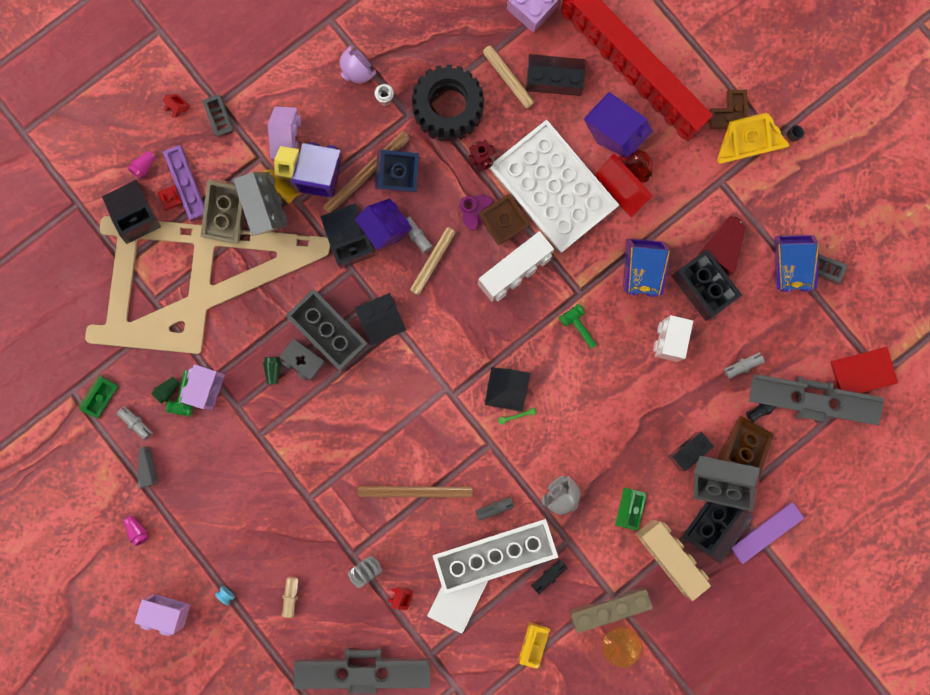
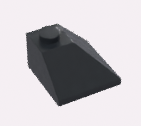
M491 367L484 405L522 412L530 373Z

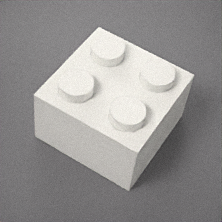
M670 315L662 320V322H659L657 333H660L659 339L655 341L653 351L656 352L655 357L675 362L685 359L693 320Z

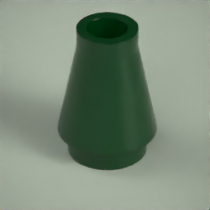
M264 357L262 364L267 384H278L282 363L280 357Z
M172 376L153 388L154 391L151 394L163 404L170 399L180 383Z

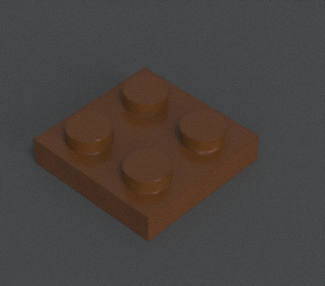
M510 193L477 214L498 246L530 225Z

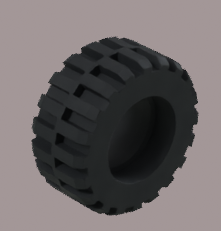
M446 64L445 68H442L441 65L435 66L436 70H427L426 76L421 75L418 79V84L414 86L412 107L415 121L420 125V129L424 133L428 132V136L433 139L436 136L439 141L443 142L445 138L450 139V142H454L457 137L461 140L466 138L467 133L471 134L474 132V127H478L484 109L483 89L479 87L478 79L476 77L472 78V73L469 70L464 72L461 66H457V68H452V64ZM443 90H454L465 98L466 106L455 117H441L431 109L430 101L432 97Z

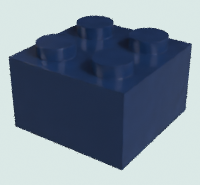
M391 150L377 151L375 189L417 192L419 153Z

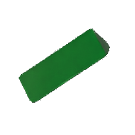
M99 374L79 405V409L98 419L118 385Z
M628 488L623 489L615 522L616 526L639 531L647 493Z

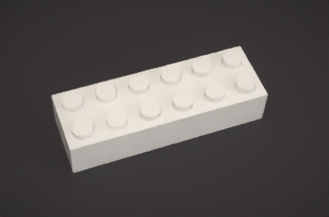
M546 519L433 555L444 595L558 558Z

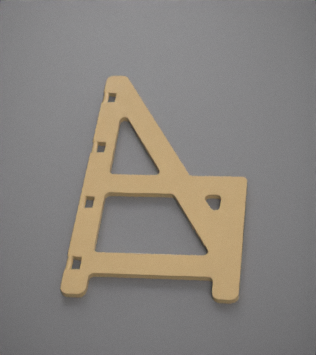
M104 216L100 222V232L106 236L117 237L107 321L105 325H89L86 329L85 340L88 343L200 354L203 348L208 309L327 257L330 253L328 238L276 232L252 236L250 230H242L241 234L251 235L250 241L239 240L238 244L200 237L202 225L159 221L161 228L126 244L119 236L110 216ZM181 228L192 229L191 235H181ZM147 239L194 244L188 297L135 321L128 322L138 240ZM297 240L309 241L308 247L297 246ZM218 246L277 253V257L216 285H211L214 250ZM181 321L185 323L182 333L170 331L172 325Z

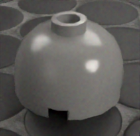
M567 475V478L560 476L554 480L547 488L550 490L547 496L545 494L542 496V504L549 511L563 515L577 509L581 492L577 483Z

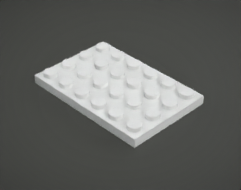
M547 120L494 161L493 166L489 168L560 254L619 206Z

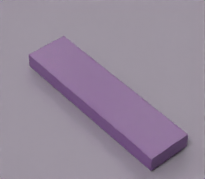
M178 145L163 151L189 220L194 221L203 217L204 202L182 146Z
M790 502L738 540L731 550L740 563L743 564L802 521L804 517L794 503Z

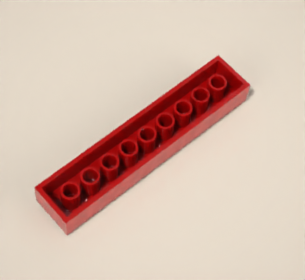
M563 0L561 13L564 18L570 20L574 24L575 29L579 33H583L587 37L588 42L600 50L601 56L604 59H608L612 63L613 68L625 76L628 84L634 86L638 90L639 95L643 99H647L651 103L652 108L664 116L665 122L673 126L682 139H686L689 142L705 127L713 114L602 0Z

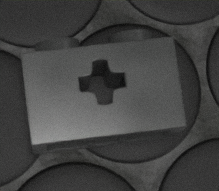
M292 339L280 355V358L283 359L282 364L290 370L294 367L299 371L297 375L305 381L308 378L313 381L327 363L295 339ZM299 358H302V359L304 358V361L306 362V364H305V365L300 364V362L298 361V359H299Z

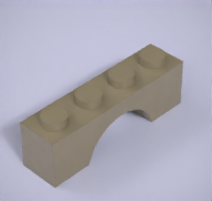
M642 586L626 591L622 595L605 602L586 604L571 609L569 613L574 629L577 633L653 608L647 590Z

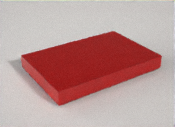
M615 154L610 156L594 175L630 217H633L653 197Z
M887 347L830 361L839 390L864 393L898 384Z

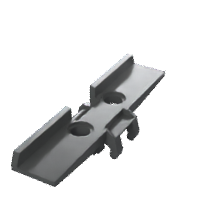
M753 375L749 402L798 411L794 415V418L798 420L808 418L815 420L816 423L823 424L826 422L827 417L880 426L884 398L833 389V382L823 383L803 379L801 376H797L796 381H790L763 375ZM809 387L825 390L824 395L804 392V389ZM793 392L797 395L796 402L791 399ZM832 398L838 401L839 405L836 409H832L829 405Z
M377 647V650H350V648H346L345 658L294 660V689H348V694H377V688H430V659L381 658V647ZM350 658H376L375 664H371V666L350 664ZM340 668H345L348 671V676L344 679L337 675V670ZM385 668L388 671L387 677H378L377 670Z

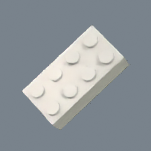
M539 231L478 279V286L491 302L495 299L498 302L506 296L509 288L514 290L518 287L523 277L529 278L536 272L537 266L541 265L543 267L551 260L550 258L553 257L551 254L554 248Z

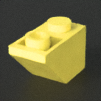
M280 146L274 159L275 176L280 179L292 180L299 157V149Z

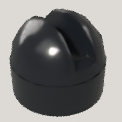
M793 125L787 131V138L793 142L800 140L804 136V130L799 125Z

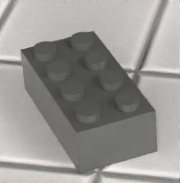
M314 289L285 315L341 372L369 347V344Z

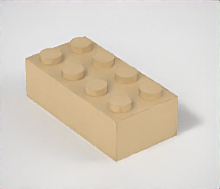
M651 520L636 532L635 535L680 592L691 601H694L711 587L707 582L709 577L703 570H699L695 566L697 564L695 559L682 550L684 548L683 544L669 534L672 531L665 522Z

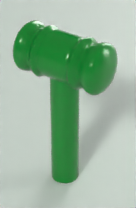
M576 304L575 307L559 316V320L564 327H568L569 324L573 323L587 345L592 349L597 344L579 320L582 315H585V310L580 304Z
M186 370L183 373L177 402L171 400L167 402L166 413L191 417L193 414V406L182 403V398L180 397L183 387L187 385L189 380L187 379L188 371Z

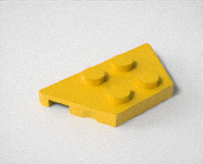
M768 113L730 121L717 162L721 164L789 147V143L784 139L781 131L774 124L773 119Z

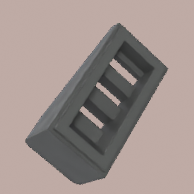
M220 94L202 100L216 137L234 131ZM216 103L220 104V106L214 107L212 109L209 108L210 105ZM218 110H222V112H223V113H220V114H217V115L212 116V112H215V111H218ZM225 117L223 121L217 123L214 121L215 119ZM227 123L228 127L217 130L218 126Z
M819 254L818 268L821 262H824L825 265L822 271L818 270V276L839 285L848 265ZM828 265L832 266L829 274L826 273ZM835 269H839L837 276H833Z
M150 447L139 448L138 489L159 483Z

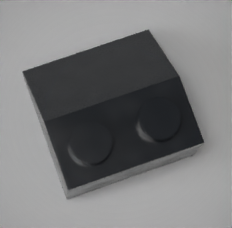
M390 293L355 307L371 345L406 331Z

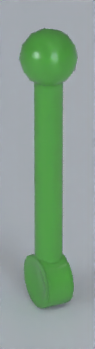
M530 408L529 411L523 413H519L506 418L500 417L498 419V423L503 425L506 421L513 420L529 414L535 415L537 413V410L535 408Z

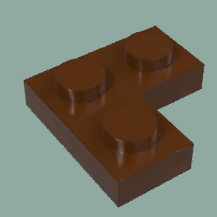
M747 89L728 90L726 92L727 108H711L709 110L713 114L709 120L710 129H727L730 121L749 117Z

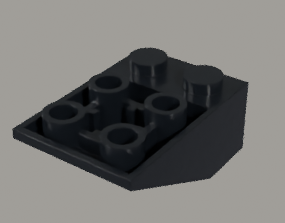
M137 180L102 196L110 218L119 236L126 244L161 228Z
M356 203L320 216L335 260L340 269L376 256L369 238L355 220L359 215Z

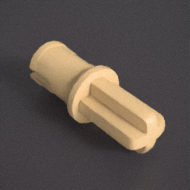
M288 577L286 579L285 595L282 596L284 603L281 616L294 617L295 603L298 599V596H296L298 578Z

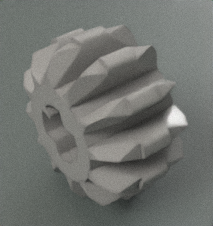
M369 556L352 568L348 576L357 588H361L382 572V568L378 560L373 556Z

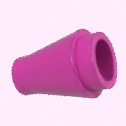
M147 150L143 155L129 163L128 170L139 179L142 176L145 177L156 157Z
M130 516L123 521L129 541L134 546H139L149 539L148 532L134 516Z

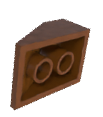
M739 416L717 459L760 468L761 474L774 434Z

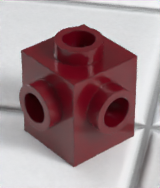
M487 140L475 142L469 147V161L472 166H476L478 172L493 166L497 153L492 144L489 145Z

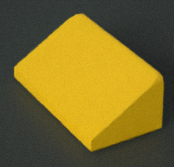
M274 170L262 171L270 172L275 179L274 186L276 192L285 202L290 204L298 193L283 179L275 176Z

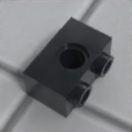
M695 432L667 457L679 471L685 472L698 461L699 456H704L714 445L703 432Z

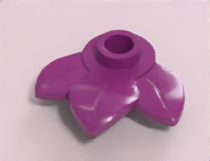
M486 195L466 196L461 199L459 208L463 213V222L470 230L474 231L478 223L483 224L477 214L489 207L492 199ZM467 203H470L472 205V208L467 209L465 205Z

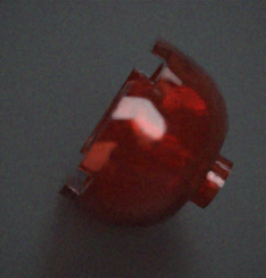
M636 149L628 157L619 155L618 158L641 183L649 181V177H652L653 163L651 157L646 152Z

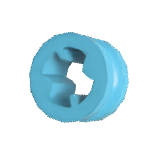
M221 586L220 592L217 591L215 593L218 600L225 605H229L230 600L235 598L234 594L224 586Z

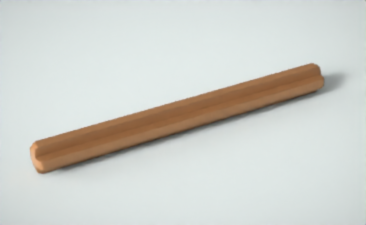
M402 131L383 150L398 151L409 141L408 134ZM377 156L324 205V209L328 213L335 211L376 172Z
M359 486L358 496L472 497L473 488Z

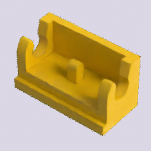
M529 622L518 659L519 664L535 669L540 667L550 628Z

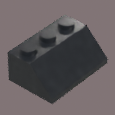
M529 54L526 91L581 96L585 77L584 59Z
M708 249L671 275L705 321L717 315L742 296Z
M706 502L682 537L721 564L754 516L748 510Z

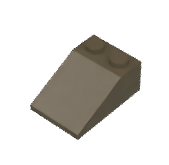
M219 179L207 180L200 237L238 244L246 217L234 182Z

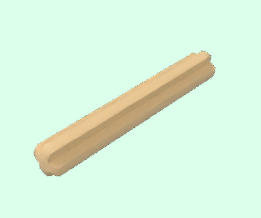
M492 46L486 47L483 50V54L525 108L532 106L534 100Z
M447 227L413 283L410 289L412 293L416 295L421 293L455 235L453 229Z

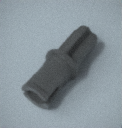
M509 496L495 503L492 501V504L477 509L475 513L478 520H483L493 515L499 516V513L515 507Z

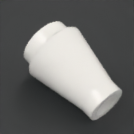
M381 84L375 90V97L383 106H388L391 103L394 92L391 86Z

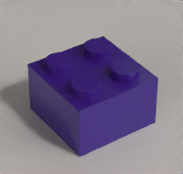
M391 198L367 206L355 219L377 250L399 242L413 229Z

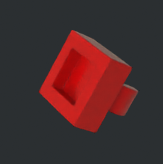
M177 93L165 95L162 100L166 104L164 106L165 112L173 110L172 118L178 117L181 112H187L190 107Z
M175 185L157 192L165 211L183 204Z
M391 588L390 591L395 592L394 598H388V602L392 603L391 607L397 610H408L413 591L407 588Z

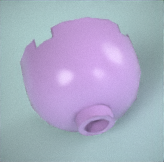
M350 45L342 53L339 60L340 68L343 71L341 76L347 82L351 80L356 84L366 83L376 75V71H371L369 67L372 65L358 49L354 52L352 50L354 46Z

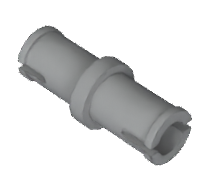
M406 218L413 228L409 232L411 241H415L423 254L427 253L433 246L423 235L424 231L417 227L412 218Z
M758 352L746 359L741 358L739 362L724 368L727 378L731 379L743 372L748 373L750 369L764 364L763 356H760L761 353Z
M126 406L122 407L124 410L120 409L116 415L128 425L130 430H134L143 441L152 436L153 431Z

